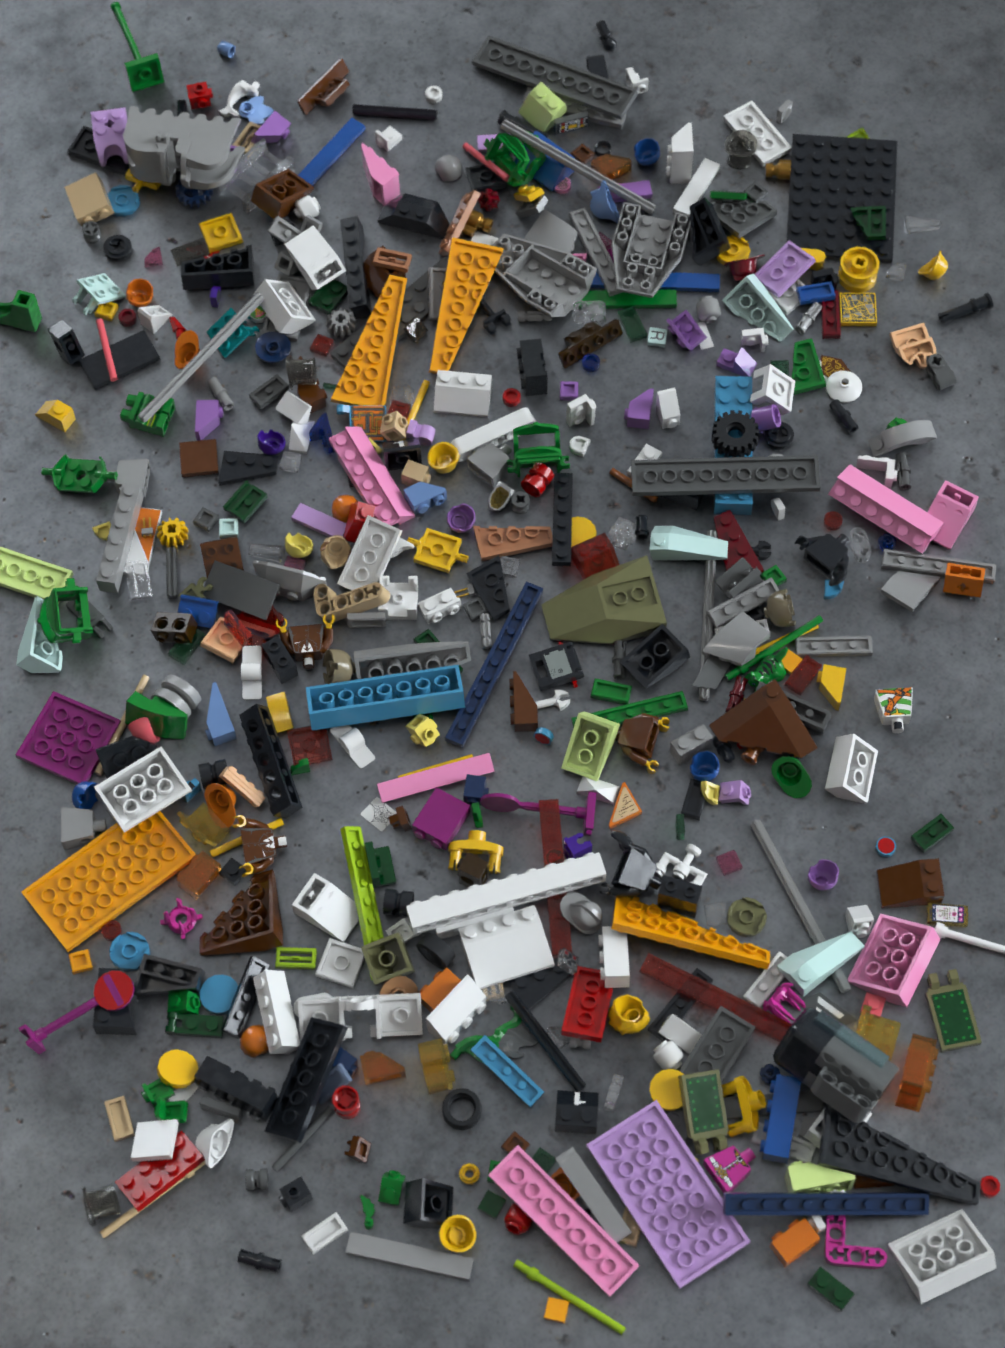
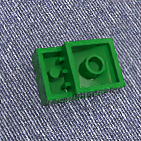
M137 691L126 701L125 724L129 725L139 718L147 717L155 736L170 739H184L186 737L188 714L158 696L150 700Z

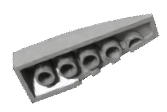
M469 641L417 643L354 651L357 680L461 665L471 661Z

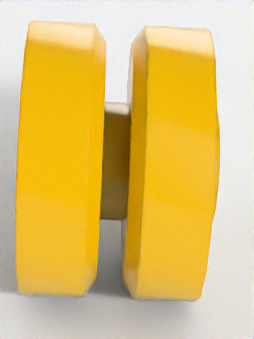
M857 246L845 251L841 257L838 271L840 285L852 293H863L873 288L879 270L877 255L866 247Z

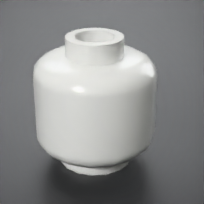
M307 195L295 202L296 209H294V213L298 219L302 218L304 220L307 215L314 218L319 215L321 207L315 197Z
M664 1040L653 1050L655 1052L653 1058L663 1070H676L683 1064L680 1060L684 1054L673 1041L667 1042Z

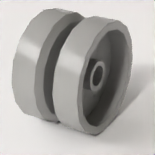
M170 674L162 681V688H157L151 696V700L155 696L160 697L188 714V718L191 715V709H195L201 702V696L193 686L182 678Z

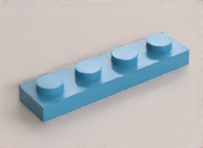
M486 1035L471 1049L529 1107L544 1094V1091Z

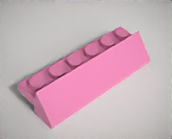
M345 427L344 431L329 438V442L336 452L340 464L363 502L375 506L374 518L393 526L396 523L400 525L415 517L414 512L362 427Z
M849 465L837 477V481L828 493L834 499L922 554L944 524L939 519L852 465Z

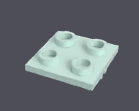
M103 273L77 279V283L81 287L77 295L73 297L72 302L74 304L77 302L81 303L89 293L92 298L83 310L84 315L87 316V313L91 315L99 304L124 299L126 295Z

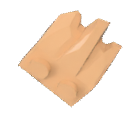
M924 323L889 334L895 352L909 365H912L913 361H915L920 369H924L927 367L926 357L936 354L933 338L929 337Z

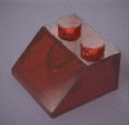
M605 532L571 547V559L583 579L620 565L614 547Z

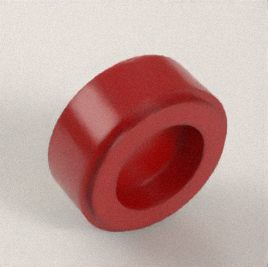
M509 388L503 392V403L506 406L515 407L520 403L521 395L517 389Z
M985 1176L979 1182L981 1183L980 1193L986 1198H993L1000 1191V1182L994 1176Z

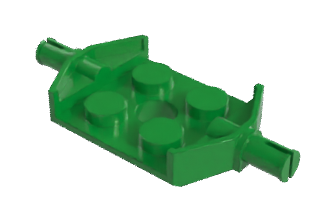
M65 454L53 468L43 467L41 470L42 475L52 476L54 486L58 491L95 493L104 482H107V479L117 480L118 478L117 472H107L105 461L102 457H99L100 460L70 459ZM86 474L85 477H83L81 480H78V478L81 475Z

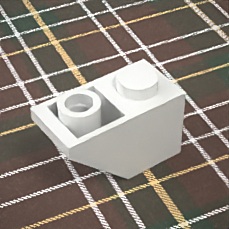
M868 906L847 907L845 917L848 931H852L857 938L866 937L867 934H870L874 922V917Z

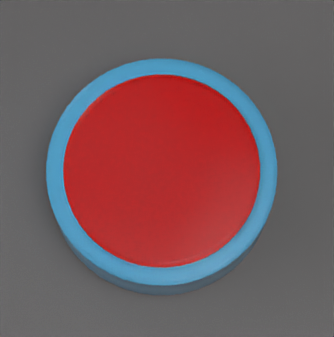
M544 727L537 728L533 735L539 743L544 745L551 744L554 738L553 733Z
M881 837L876 843V852L881 857L892 856L896 849L895 841L890 837Z

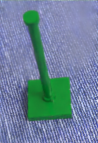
M113 2L110 8L115 13L135 58L133 61L124 63L131 91L135 92L164 83L158 54L155 53L141 57L121 12L120 3Z

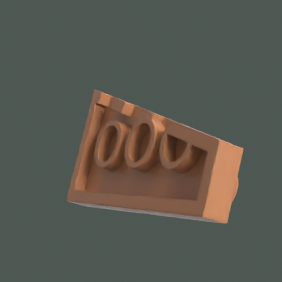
M476 190L462 196L451 225L447 230L446 237L439 246L441 248L439 254L443 257L449 255L452 237L459 238L481 194Z
M473 526L481 561L491 560L498 555L505 557L552 547L553 544L550 526H526L525 528H516V526H508V528H497V526L480 528V526Z

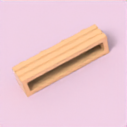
M233 766L225 767L219 777L253 807H259L266 798L264 793L254 788L255 785L246 781L244 775L238 774L236 768Z

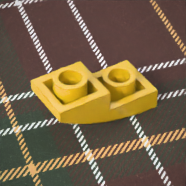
M285 691L267 696V705L277 733L293 729L294 725Z

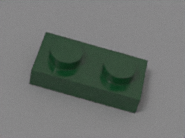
M939 814L914 833L910 839L924 853L950 834L954 827L942 814Z
M821 1266L807 1283L810 1288L841 1312L855 1294Z

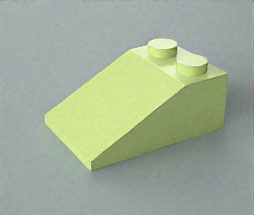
M585 711L578 713L561 768L598 781L615 742L620 724Z
M802 1161L790 1163L784 1176L788 1193L848 1191L852 1189L856 1179L853 1174L809 1162L802 1163Z

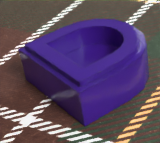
M213 286L209 296L211 306L216 308L219 306L221 295L219 286Z

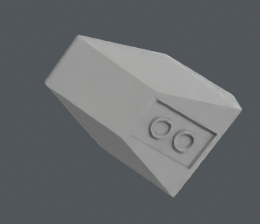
M624 202L612 241L617 291L653 298L682 259L692 229L690 215L675 213L674 220L671 221L641 215V205Z

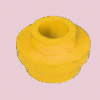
M472 1163L464 1164L459 1170V1178L465 1184H474L480 1177L478 1167ZM468 1171L473 1173V1176L470 1178L465 1175Z

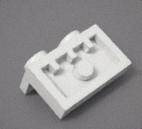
M584 394L567 403L566 423L569 427L574 424H580L584 419H586L590 426L594 425L596 404L593 399H589Z
M452 588L417 603L427 624L439 622L443 617L449 614H456L462 609L461 600L456 597Z

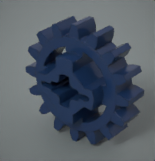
M180 179L178 180L179 185L175 186L179 202H183L184 206L190 204V208H193L194 205L200 208L201 203L206 205V200L211 201V196L214 195V188L206 190L187 189L181 184Z

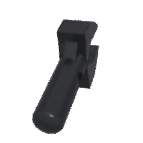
M759 541L757 546L752 547L759 560H766L771 556V552L761 551L762 549H771V545L766 541Z

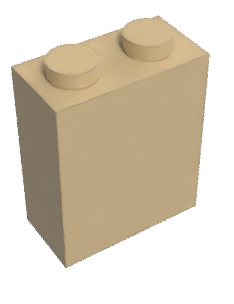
M96 172L65 187L75 217L81 226L88 221L97 222L114 214L103 182Z

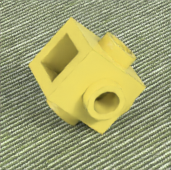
M418 714L405 726L411 734V740L416 745L420 744L427 747L433 744L440 735L436 729L437 724L432 719Z

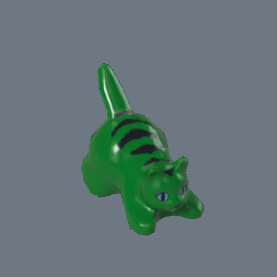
M784 647L776 655L770 654L764 657L760 665L745 676L749 685L755 687L754 691H756L760 681L768 684L774 679L780 682L785 678L786 670L781 660L787 654V647Z

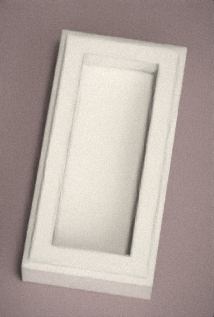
M335 1212L301 1237L314 1255L346 1233L348 1228L337 1212Z

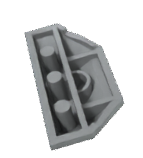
M253 561L254 571L257 576L280 585L276 597L283 596L292 601H304L314 596L313 592L317 585H327L325 577H319L313 573L270 562Z

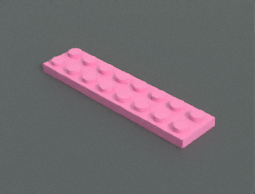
M519 1145L488 1174L497 1186L609 1298L639 1267Z

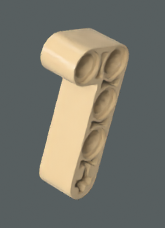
M377 582L337 595L326 584L317 585L313 592L316 612L322 618L326 614L327 622L332 621V615L335 616L334 622L347 618V613H361L384 605L390 599V592Z

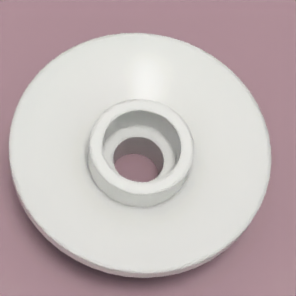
M837 371L827 379L826 391L833 400L839 399L840 403H849L860 396L862 383L859 377L852 372Z

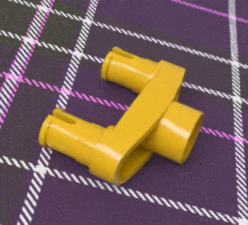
M471 830L468 833V840H457L449 843V870H453L454 863H456L455 871H458L457 864L461 859L462 853L468 852L489 855V873L493 874V866H495V874H500L501 857L504 853V847L487 842L486 832Z
M743 1075L734 1078L731 1082L721 1084L723 1098L734 1093L738 1094L743 1117L741 1121L728 1124L729 1136L734 1137L745 1132L752 1133L757 1131L759 1128L758 1110L766 1107V1099L761 1090L753 1092L749 1081Z

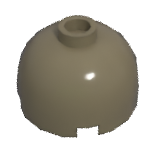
M788 589L779 590L771 594L767 600V607H764L766 619L770 618L775 626L782 628L796 625V620L792 621V616L795 615L791 596L790 594L786 595Z
M339 649L325 651L323 658V667H326V673H323L325 684L350 681L352 674L356 671L355 663L352 662L350 655Z

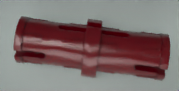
M742 676L736 677L733 690L729 693L730 700L725 712H728L743 701V693L748 682L745 677L741 684Z

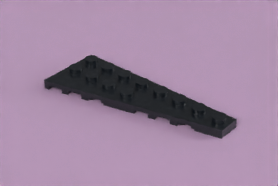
M825 1105L817 1165L972 1205L979 1204L981 1183L961 1172L957 1173L949 1169L944 1163L932 1160L927 1157V1154L915 1151L909 1147L910 1145L885 1132H880L870 1127L864 1121L855 1123L830 1105Z

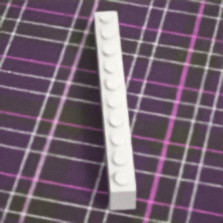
M590 852L577 859L568 858L559 864L550 863L541 869H529L523 874H511L501 880L493 879L488 881L487 884L480 886L475 884L462 891L453 890L444 896L435 895L426 901H414L406 906L407 915L413 935L605 882L606 871L600 853L594 854Z

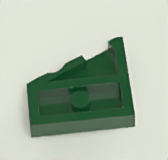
M886 206L851 208L853 217L868 241L886 240Z

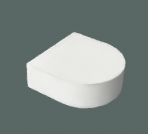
M582 436L573 437L569 442L570 451L575 455L584 457L589 447L590 439Z
M772 499L771 507L777 520L784 519L785 506L781 499Z

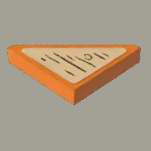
M625 782L621 785L609 822V829L642 814L641 808Z

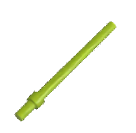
M518 1259L515 1261L513 1267L526 1274L528 1279L533 1282L537 1281L609 1328L623 1335L626 1327L540 1274V1270L533 1266L531 1268Z

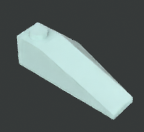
M754 274L746 276L722 300L733 314L744 318L752 325L763 328L765 333L780 342L794 330L766 287Z
M655 526L651 532L650 553L652 560H727L728 541L676 526Z
M37 596L34 599L18 649L16 665L30 673H59L62 668V650H59L58 643H50L41 625L37 623L44 599Z
M851 931L792 953L778 964L777 968L804 997L865 946Z

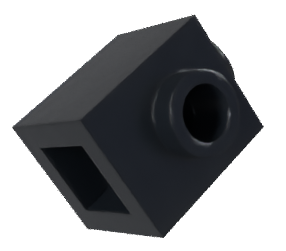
M302 1177L279 1189L281 1196L278 1197L284 1208L289 1207L291 1212L313 1200L312 1194Z

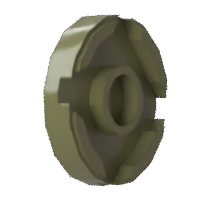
M746 897L736 900L730 905L726 918L728 926L738 936L752 937L759 934L765 927L767 914L759 901Z

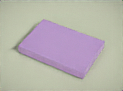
M789 240L754 275L768 291L779 298L816 261L814 257Z

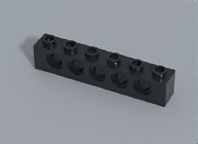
M255 704L239 715L241 726L245 731L247 743L252 751V758L256 763L258 776L262 781L264 794L270 805V811L273 816L286 819L303 807L269 708Z

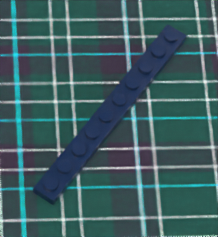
M526 581L464 700L465 708H460L445 736V741L461 748L464 747L543 593L542 587Z
M723 1193V1214L929 1215V1193Z

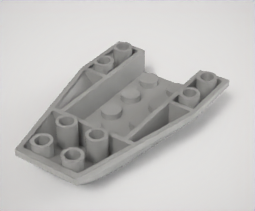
M505 233L492 245L504 248L495 272L523 301L550 317H565L588 294L597 272V268L569 252Z

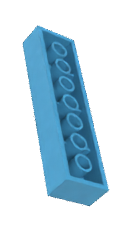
M715 377L714 422L717 421L719 415L723 417L724 412L727 411L730 414L731 410H735V413H738L740 410L743 415L748 413L751 419L752 377ZM739 430L728 432V435L733 438H740L743 435ZM714 449V458H725L724 453L720 455L718 449ZM753 493L714 494V514H722L731 510L733 515H751Z
M459 665L306 687L312 730L465 708Z

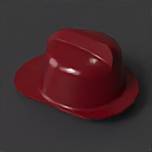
M766 255L731 261L724 266L729 267L735 281H742L746 276L756 273L757 260Z

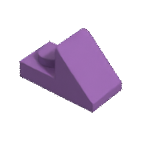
M724 348L716 363L718 367L745 377H751L757 365L743 348L738 353Z

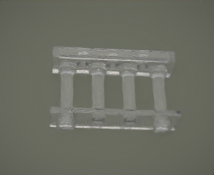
M264 138L256 142L239 160L231 180L217 187V191L220 194L227 188L241 198L243 210L248 214L256 207L251 202L254 189L246 194L232 184L238 177L253 188L255 184L259 183L244 173L247 168L252 167L265 176L263 180L288 168L293 172L295 171L294 159L290 156L282 161L267 151L266 139ZM262 155L277 167L273 171H268L255 161Z

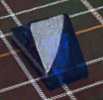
M325 412L322 413L311 428L309 436L310 441L322 439L323 447H327L330 454L335 451L329 442V438L333 435L327 413Z

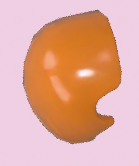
M138 278L129 282L126 290L128 302L135 307H146L152 301L153 286L148 280Z
M346 494L335 498L332 503L333 518L347 523L350 505L358 500L354 496Z
M253 1025L243 1032L240 1039V1048L244 1054L255 1058L258 1055L266 1054L269 1050L264 1026Z

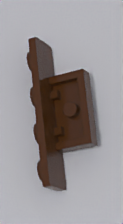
M340 58L297 100L303 114H308L317 104L329 107L345 92V89L350 84L347 79H343L349 73V69L343 59Z

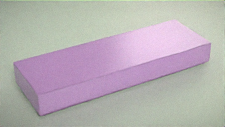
M302 503L299 504L291 517L292 521L327 537L334 535L344 537L346 523Z

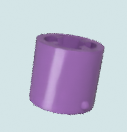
M775 404L759 408L754 407L751 412V418L754 417L755 423H758L760 433H763L765 430L778 428L781 425L780 412Z

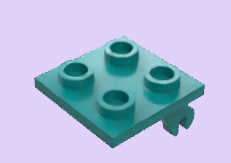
M230 308L206 331L211 339L236 314L233 308ZM245 320L219 346L218 350L226 358L247 337L255 336L254 332H259L260 329L257 326H244L243 324L247 323Z

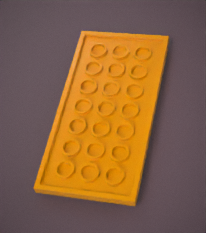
M159 811L126 832H123L117 823L21 891V893L65 950L70 952L197 859V855L162 812Z

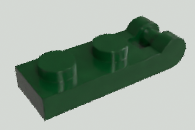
M177 1012L167 1013L168 1025L165 1027L166 1034L222 1038L223 1031H221L224 1023V1016L182 1014ZM176 1021L182 1022V1026L176 1027Z

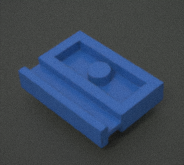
M181 594L178 613L192 614L198 624L197 626L212 628L216 622L219 601Z

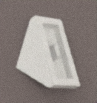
M308 420V423L297 424L295 422L291 424L289 451L307 454L315 421Z
M582 776L577 793L588 796V792H596V800L614 805L620 786L601 780L595 781Z

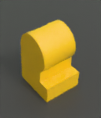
M801 248L815 258L816 262L810 267L812 270L818 271L823 269L826 258L823 251Z

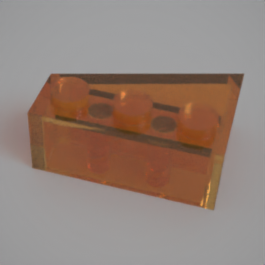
M912 1034L895 1106L920 1112L925 1094H930L932 1081H929V1077L934 1075L936 1065L932 1064V1062L937 1060L939 1049L935 1048L936 1039Z

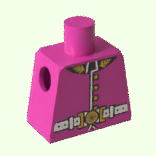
M731 1146L705 1158L703 1166L723 1193H732L750 1175L751 1168L748 1163L754 1160L756 1156L750 1148L739 1153L735 1146Z

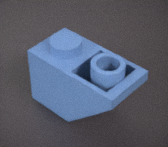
M418 482L403 489L404 498L415 515L425 513L429 508L441 505L447 500V490L444 487Z

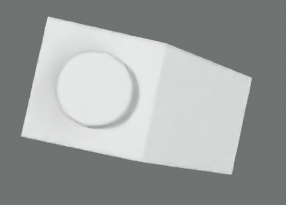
M675 387L657 392L656 413L662 429L674 428L680 425L681 415Z

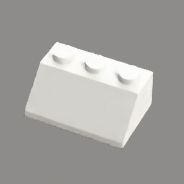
M687 123L671 137V145H668L666 177H670V184H685L691 181L694 152L692 123Z
M264 279L253 294L259 293L263 296L264 301L260 306L264 309L266 316L273 322L275 329L279 333L293 334L316 321L289 282Z
M438 370L435 384L434 412L488 418L492 392V375Z
M855 734L836 737L825 790L837 798L864 804L868 803L878 750Z
M468 974L426 1018L427 1031L445 1047L449 1042L451 1044L455 1042L459 1037V1032L463 1028L469 1027L476 1013L480 1014L486 1008L485 994Z

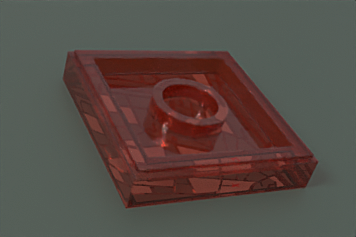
M311 726L287 730L294 765L299 764V760L308 758L309 765L333 760L326 729L312 730Z

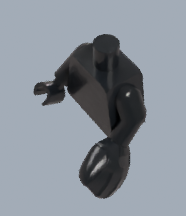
M831 534L806 538L801 535L797 538L795 544L801 545L799 549L802 551L806 548L804 559L830 579V586L838 585L845 580L849 563L848 548L845 546L849 539L846 535L840 534L837 538Z
M612 830L611 836L619 842V847L623 854L611 882L614 886L610 887L608 883H602L601 886L608 887V890L606 892L600 891V894L602 896H609L612 893L613 896L632 897L638 896L642 892H647L649 887L658 890L662 879L654 876L657 866L653 863L647 850L633 844L626 833Z

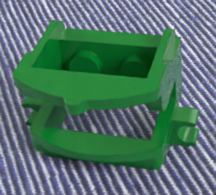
M498 133L495 139L491 138L489 141L486 138L484 146L487 148L485 160L493 161L500 169L510 176L507 183L512 186L528 185L546 159V154L522 140L519 141L518 138L511 134ZM523 144H524V145L535 155V157H536V158L530 163V165H529V167L527 168L526 172H524V171H525L527 165L529 164L530 159H529L528 153H527L525 147L523 146ZM511 153L519 160L517 164L510 156Z
M534 422L533 424L513 429L514 459L507 460V465L513 466L507 468L508 473H516L517 477H520V468L532 467L536 462L543 463L546 466H556L557 473H560L562 469L570 468V463H564L569 461V456H562L558 425ZM554 433V446L519 448L518 435Z
M66 578L65 587L53 588L50 596L45 597L41 606L40 617L37 619V623L41 625L42 631L50 643L69 641L80 643L82 640H88L93 634L87 597L88 588L75 586L74 578ZM59 601H74L75 611H78L79 616L76 619V628H61Z

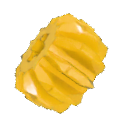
M169 517L167 522L162 520V525L157 528V538L160 540V544L162 546L166 545L167 548L174 546L177 549L178 544L183 546L184 541L188 540V527L184 521H179L177 517L174 520Z

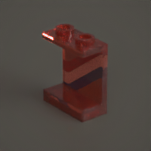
M273 605L267 620L246 612L235 615L232 610L225 612L224 625L242 647L254 646L278 634L280 628L276 626V620H278L279 626H283L284 617L280 612H277Z

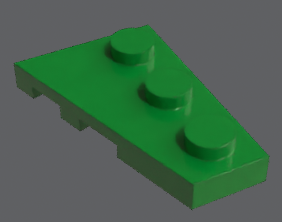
M812 338L794 343L792 379L795 380L793 395L826 387Z

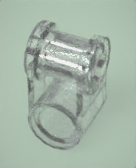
M580 300L573 304L572 320L575 323L586 324L593 321L597 324H602L606 322V303L604 301Z

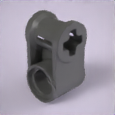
M932 354L928 359L926 372L933 381L935 388L940 391L956 384V376L946 363L944 357L940 354Z

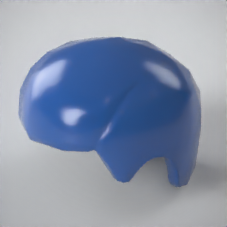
M645 138L636 143L634 146L636 161L643 166L656 163L660 157L658 142L652 138Z
M701 751L692 757L690 773L694 779L698 781H712L718 775L720 766L715 753Z
M82 781L75 785L72 791L73 805L79 809H91L94 803L98 801L94 788L98 784Z

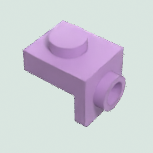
M742 780L720 783L719 801L722 804L740 801L743 805H749L751 790Z

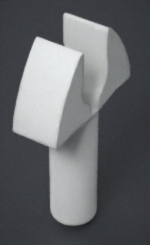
M554 690L553 698L536 701L535 703L537 704V709L555 705L559 708V711H562L570 704V699L565 701L559 700L560 698L568 697V692Z

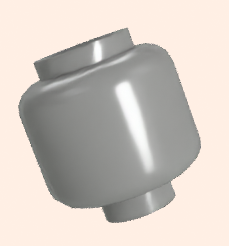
M704 296L696 304L698 318L707 324L716 322V319L721 315L719 302L713 296Z

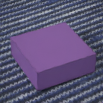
M560 381V400L573 401L577 399L578 382Z

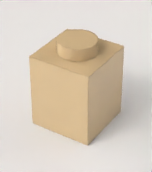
M411 460L407 461L401 473L402 484L407 486L418 482L429 484L431 479L428 466Z

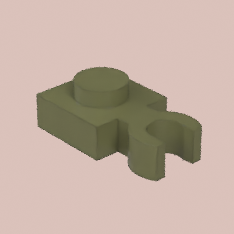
M201 577L197 585L191 583L178 596L180 597L181 594L206 598L202 593L210 591L213 586L208 584L204 587L203 583L207 578Z

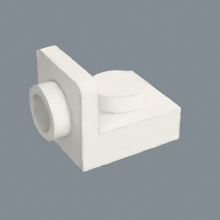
M633 67L626 68L625 80L627 85L637 89L638 94L648 91V78L639 79V75L635 73Z
M389 126L382 133L379 130L375 132V142L380 148L383 147L389 151L402 140V135Z
M763 328L742 330L741 345L753 346L759 344L761 352H765V346L768 345V335H764Z
M408 917L401 919L386 930L388 936L399 932L405 943L411 938L422 934L413 935Z

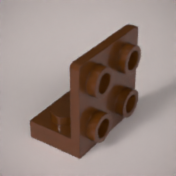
M237 536L200 543L207 579L215 560L244 571Z

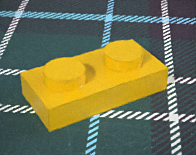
M523 185L513 195L517 201L531 202L542 196L544 192L542 187Z

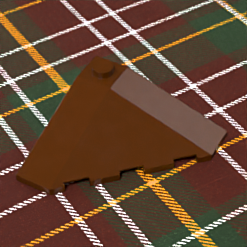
M775 679L758 689L709 725L719 742L723 743L732 741L740 743L739 746L752 749L755 746L766 748V752L780 755L782 752L794 754L795 758L800 759L818 748Z
M273 869L254 874L250 879L252 883L245 892L240 890L232 900L234 905L227 913L222 911L214 920L215 927L208 934L204 932L200 936L199 953L201 956L266 951L283 946V927Z

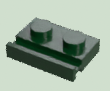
M335 279L330 281L314 293L308 301L309 306H314L317 310L327 315L331 314L332 310L335 311L347 296V285Z
M246 480L224 504L223 509L245 524L268 496L267 493L253 484H249Z

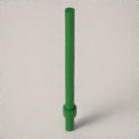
M818 615L755 655V658L742 667L736 665L735 669L725 674L726 679L730 681L739 674H745L749 671V668L762 661L764 657L773 654L823 622L822 617Z

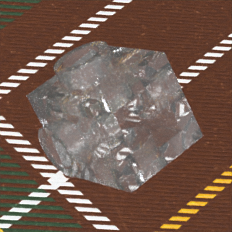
M618 517L608 531V536H610L609 545L626 551L628 546L633 545L636 539V534H634L636 523Z

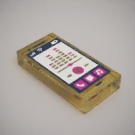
M928 903L927 924L935 925L936 922L947 926L967 927L968 906Z

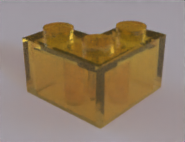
M442 1038L419 1043V1058L428 1094L453 1089L452 1082L455 1081L453 1069L449 1070L447 1065L448 1062H451L448 1045L443 1044Z

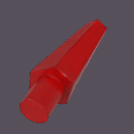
M169 317L173 332L176 334V339H178L186 329L175 317Z

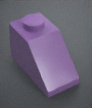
M274 111L256 131L251 142L278 143L281 138L285 139L290 133L288 129L291 123Z
M650 388L631 400L629 409L625 408L624 419L627 420V427L649 429L654 389Z
M196 400L195 434L197 441L205 438L220 425V418H223V407H220L218 400Z

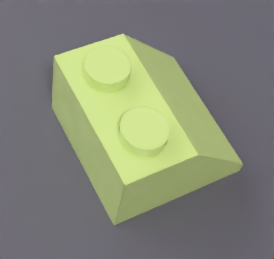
M540 82L528 94L518 113L533 127L546 133L554 125V119L561 118L567 112L566 104L546 85Z

